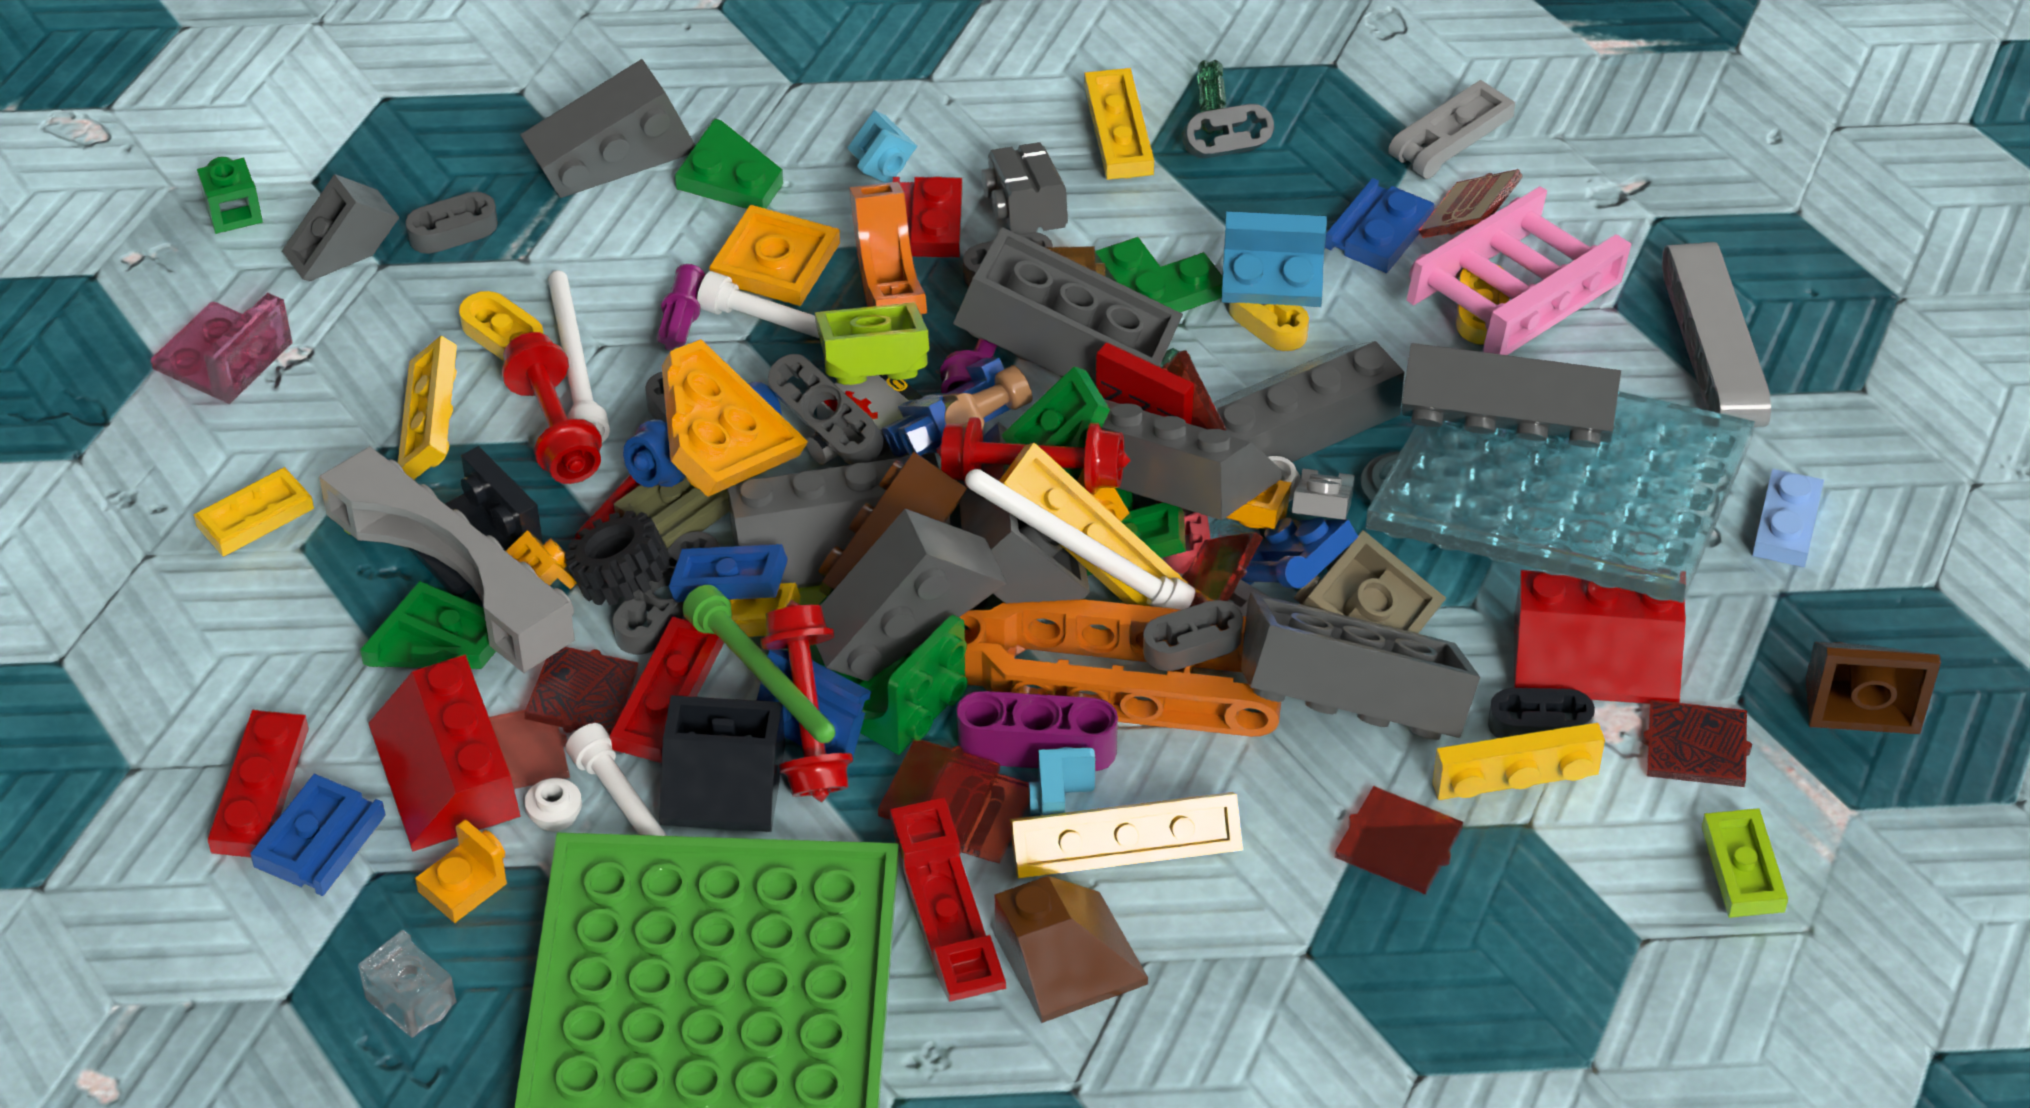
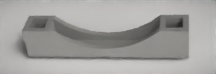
M369 446L319 476L326 515L357 540L385 542L412 548L435 557L456 570L474 588L484 605L490 647L521 672H527L575 641L572 622L574 608L568 596L559 588L553 589L541 580L526 562H518L505 552L494 537L490 535L485 536L469 523L462 512L450 509L437 499L434 492L427 485H419L410 478L395 460H387Z

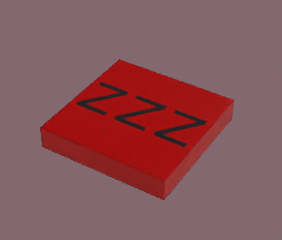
M1107 342L1096 353V387L1103 399L1119 404H1135L1140 406L1143 411L1163 417H1179L1184 419L1187 424L1193 425V382Z

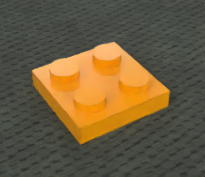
M750 205L709 269L710 271L731 277L732 283L737 284L740 290L801 306L840 244V230Z

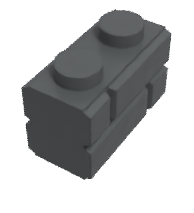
M1041 142L1019 145L1018 150H1014L1013 147L992 149L988 154L989 168L982 169L981 175L984 194L986 198L992 197L996 219L1005 218L1010 231L1018 235L1037 232L1038 227H1041L1043 231L1065 228L1066 223H1068L1066 187Z

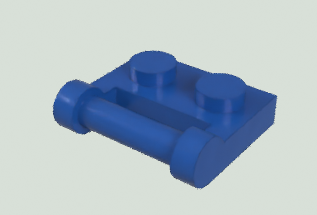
M1318 517L1312 520H1292L1291 518H1283L1278 521L1274 529L1267 528L1265 530V538L1247 555L1229 557L1223 565L1222 572L1223 575L1236 577L1249 585H1252L1254 582L1280 583L1285 588H1302L1354 542L1358 535L1348 519L1324 520V518Z

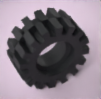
M634 510L626 511L622 518L616 512L609 514V521L603 523L601 518L592 522L595 528L592 530L582 529L578 533L581 540L572 539L568 545L570 550L565 553L566 564L584 598L589 602L593 600L596 605H602L605 600H607L609 605L618 604L619 597L624 596L627 602L635 598L633 592L639 589L643 593L651 589L650 581L659 582L663 578L661 571L668 570L670 565L668 559H671L670 553L652 518H648L647 514L643 512L636 516Z

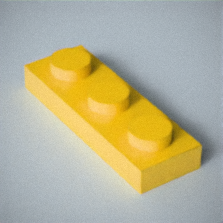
M1131 68L1084 72V88L1106 179L1154 175V157Z
M442 335L409 361L398 464L402 467L405 474L413 480L430 467L438 466L444 460L449 450L447 439L449 419L453 412L451 399L453 382L457 374L455 368L457 345Z
M1591 723L1437 748L1432 785L1437 799L1444 800L1456 797L1470 798L1481 793L1512 788L1525 789L1533 785L1555 781H1576L1587 776L1599 775L1605 738L1599 723Z

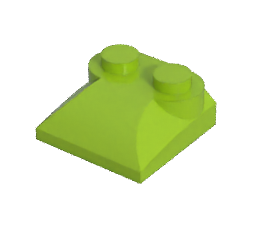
M915 302L814 312L815 323L824 352L825 373L828 376L835 377L836 382L839 384H860L867 380V376L885 374L891 379H910L916 377L918 370L926 367L928 364V329Z

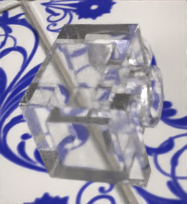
M401 930L358 964L366 999L411 1038L428 1025L435 1024L443 1019L451 1006L456 1003L451 975L414 945L411 936L404 930Z

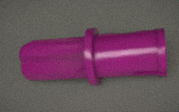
M683 264L677 267L671 291L664 296L661 303V309L664 314L657 333V340L664 344L665 349L668 351L686 344L692 322L698 319L701 312L697 296L701 282L706 274L701 268L693 264Z

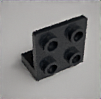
M479 446L462 454L461 459L465 478L461 479V487L464 493L445 503V505L452 510L462 512L473 527L485 536L490 535L494 537L504 551L527 530L543 543L537 504ZM408 548L452 595L459 596L473 588L456 570L437 558Z

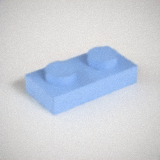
M1772 469L1752 556L1805 567L1824 479Z

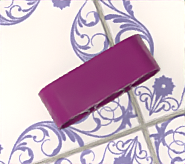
M979 691L966 695L959 701L957 707L958 751L970 763L1039 768V750L1063 747L1093 748L1095 750V771H1101L1108 768L1115 761L1117 755V711L1110 703L1102 699Z

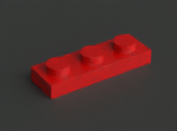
M676 617L671 618L610 734L614 751L662 763L663 736L671 695L697 697L724 645V642L716 634L699 632L688 620Z
M261 710L251 711L208 837L211 854L251 857L250 853L281 816L309 730L306 715Z

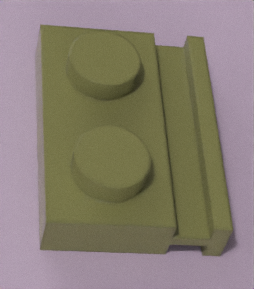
M686 477L682 482L672 487L660 485L644 487L640 485L614 503L615 513L618 512L621 518L626 511L633 510L636 516L643 512L647 514L648 518L651 517L667 549L681 535L689 532H702L730 512L727 489L707 497L701 490L691 485Z

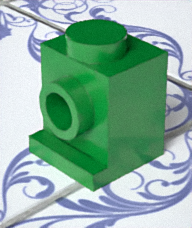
M223 156L211 160L206 167L197 169L203 199L215 234L263 223L254 180L252 181L244 157L235 160ZM245 199L247 206L223 212L220 211L219 204Z

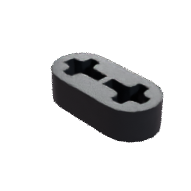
M1503 689L1491 699L1488 727L1496 738H1504L1591 724L1594 719L1595 706L1586 694L1573 689ZM1509 712H1516L1518 719H1511ZM1564 713H1571L1573 720H1566Z

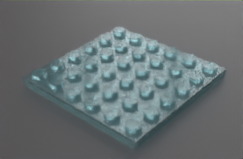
M1619 391L1611 443L1600 442V447L1598 448L1574 446L1568 443V437L1548 435L1545 441L1525 440L1516 436V430L1495 428V433L1493 434L1473 433L1463 429V423L1443 421L1441 427H1426L1416 424L1367 510L1366 528L1384 532L1394 538L1419 540L1436 544L1445 550H1461L1486 556L1500 563L1512 562L1541 569L1543 572L1551 575H1567L1592 581L1606 588L1618 587L1647 594L1649 597L1657 600H1673L1683 603L1751 443L1755 421Z

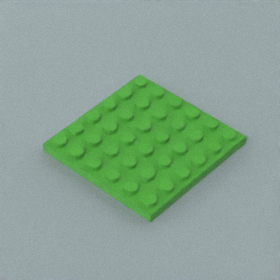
M557 832L515 1108H880L899 863L898 843Z

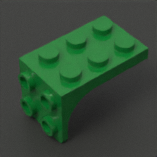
M826 596L818 605H821L827 599L828 596ZM956 615L949 616L920 647L917 646L869 681L832 670L871 691L870 698L864 702L862 710L865 716L860 731L861 734L900 755L914 740L919 741L928 733L934 719L948 705L953 706L961 699L967 687V678L965 677L967 643L965 641L964 620ZM816 644L810 645L812 660L826 667Z

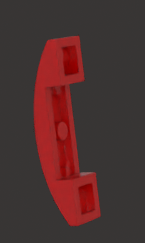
M945 797L890 809L896 843H898L899 856L914 911L932 965L948 1001L951 1002L1006 989V980L991 935L986 936L961 861L960 841Z

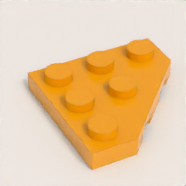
M702 339L669 352L662 364V377L670 460L686 476L691 485L709 497L800 456L808 441Z

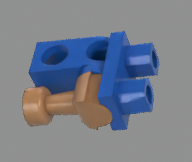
M983 358L966 367L972 379L971 381L948 393H933L924 396L922 399L909 400L898 406L903 418L882 428V432L893 455L901 457L909 453L911 456L913 452L920 456L924 453L935 452L938 454L936 449L942 444V436L946 424L967 423L970 417H979L983 430L986 422L1011 409L1017 410L1031 403L1033 400L1032 391L1024 374L1015 365L1004 369L999 358Z

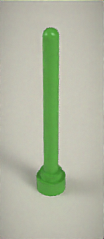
M702 585L691 591L684 601L683 614L696 630L702 633L716 634L819 743L832 741L835 736L833 724L731 619V603L720 590L713 585Z

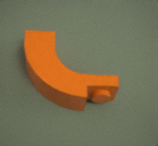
M898 182L849 187L858 261L867 307L915 302L921 316L926 314V296L917 279L913 264L905 195Z

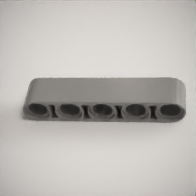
M1716 242L1666 245L1662 257L1665 285L1713 429L1728 430L1766 427L1769 425L1771 417L1769 389L1718 244Z

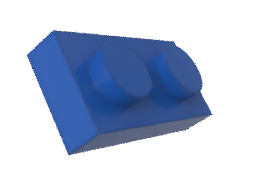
M782 544L682 549L669 588L675 602H684L691 591L702 585L715 586L728 600L776 598L788 558Z

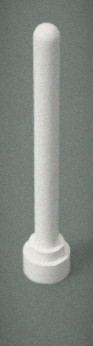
M556 270L549 275L548 282L561 346L568 357L569 363L567 376L573 406L567 418L584 419L593 423L600 431L603 443L610 433L607 413L604 408L593 401L568 277L563 271Z
M709 271L701 282L697 300L702 310L717 315L721 314L722 311L730 313L732 310H736L819 338L814 315L739 291V286L732 283L731 277Z
M973 469L967 473L965 483L970 490L1148 597L1147 604L1150 606L1180 610L1190 607L1195 595V588L1177 577L1168 579L1162 576L1158 579L985 472Z
M592 723L575 731L568 739L565 748L578 769H586L589 774H596L638 835L667 836L614 762L616 754L612 749L610 735L601 724Z

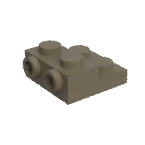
M1364 530L1350 547L1348 546L1325 567L1329 572L1323 579L1316 576L1293 597L1301 605L1413 633H1419L1446 599L1444 595Z

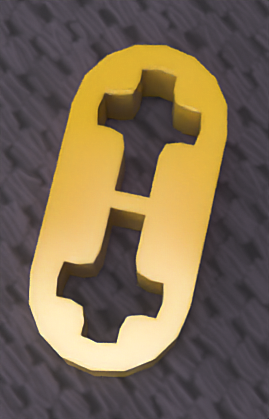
M1229 303L1228 305L1229 314L1237 323L1276 350L1294 351L1301 348L1307 341L1309 316L1302 306Z

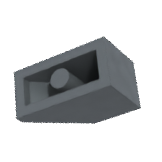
M334 174L282 252L302 279L313 281L373 256L399 219V216L377 189Z

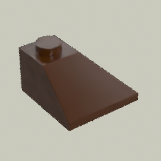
M1814 642L1806 674L1809 727L1921 734L1941 664L1940 655L1872 645Z
M1045 876L994 894L995 937L1041 1023L1148 985V976L1099 891L1051 876Z

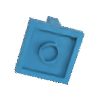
M1226 211L1222 302L1321 307L1327 216Z

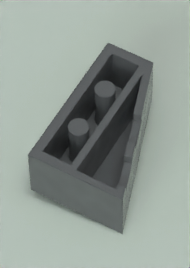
M640 59L520 134L560 198L688 156L696 146L666 92L643 59Z
M904 509L820 605L826 626L834 630V638L816 644L826 668L869 681L926 641L949 616H962L1006 585L1007 581L986 538Z

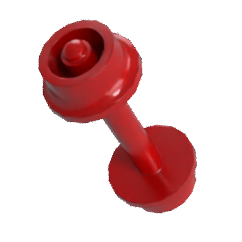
M540 332L521 334L511 340L504 350L502 377L504 384L511 392L521 396H536L549 428L537 438L534 446L536 462L543 470L548 471L555 481L563 484L582 482L591 477L600 466V449L602 447L600 431L589 421L584 419H568L555 390V387L565 378L569 368L568 357L559 345L554 344L547 335Z
M970 417L967 423H949L945 425L942 444L936 449V452L941 457V470L953 479L965 482L967 473L973 469L981 470L982 463L1011 465L1024 446L1028 444L983 442L980 418ZM1099 423L1090 424L1085 447L1038 445L1062 468L1084 469L1085 489L1092 495L1096 494L1099 488H1119L1122 482L1123 469L1131 461L1124 451L1123 433L1103 430Z
M791 600L785 608L776 609L765 614L767 634L761 639L762 649L767 650L788 649L793 684L819 710L810 645L833 639L834 630L826 626L820 605H800ZM799 723L804 758L779 764L780 773L788 777L792 797L813 796V798L822 803L829 793L848 788L847 767L853 762V757L851 753L826 754L824 743L816 741Z

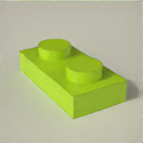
M1760 808L1704 813L1701 828L1728 917L1785 913L1789 898Z

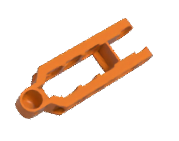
M1080 599L1022 603L1003 602L991 610H969L959 617L969 627L968 630H965V641L967 643L965 677L967 678V685L983 686L990 692L1097 698L1105 700L1115 708L1118 722L1250 737L1264 736L1273 732L1278 726L1281 702L1271 701L1256 695L1249 684L1233 682V678L1193 674L1194 667L1242 672L1241 663L1246 616H1243L1241 644L1236 650L1182 669L1167 671V675L1126 671L1124 666L1113 665L1112 669L1070 665L1069 660L1058 659L1057 663L1015 659V656L1028 649L1147 662L1143 655V634L1146 625L1157 617L1179 611L1180 609ZM1037 619H1048L1055 623L1045 624L1039 622ZM1090 625H1103L1109 629L1100 630ZM1026 685H1036L1040 686L1041 688L1036 689L1028 687ZM1080 691H1091L1096 694H1086ZM1140 696H1142V697L1149 698V699H1151V700H1141V699H1137V698H1135V697H1140ZM1253 708L1261 712H1251L1244 709Z

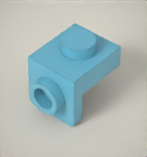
M874 110L847 149L860 161L857 167L864 174L885 183L893 182V177H896L903 170L917 145L886 115Z
M1063 747L1039 750L1038 782H1029L1030 816L1065 813V793L1090 792L1095 789V750L1093 748Z

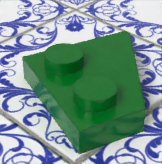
M714 119L675 174L676 189L748 209L750 205L767 209L783 185V169L722 120Z
M1074 366L1001 436L1006 443L1010 444L1035 443L1048 446L1085 447L1090 424L1099 423L1102 428L1110 408L1087 371ZM1063 468L1076 481L1083 470Z
M421 581L418 582L360 649L363 664L369 667L424 668L466 654L471 669H482L496 653L489 645L483 607Z

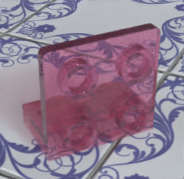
M267 293L243 314L217 302L209 303L151 358L152 368L225 403H232L293 343L284 299Z

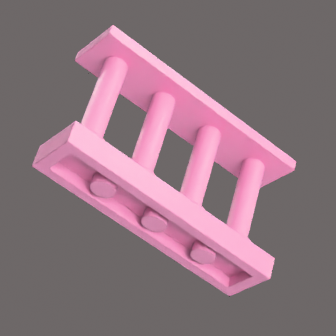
M1539 186L1523 197L1515 198L1508 206L1432 252L1419 256L1409 272L1411 282L1406 301L1416 305L1439 291L1486 322L1485 327L1488 330L1483 352L1508 355L1621 283L1632 243L1615 234L1598 246H1587L1541 216L1547 190ZM1533 234L1574 261L1567 265L1558 266L1520 240ZM1501 252L1543 280L1528 286L1489 261V259ZM1465 268L1512 300L1505 304L1496 305L1457 279L1460 278L1461 272Z

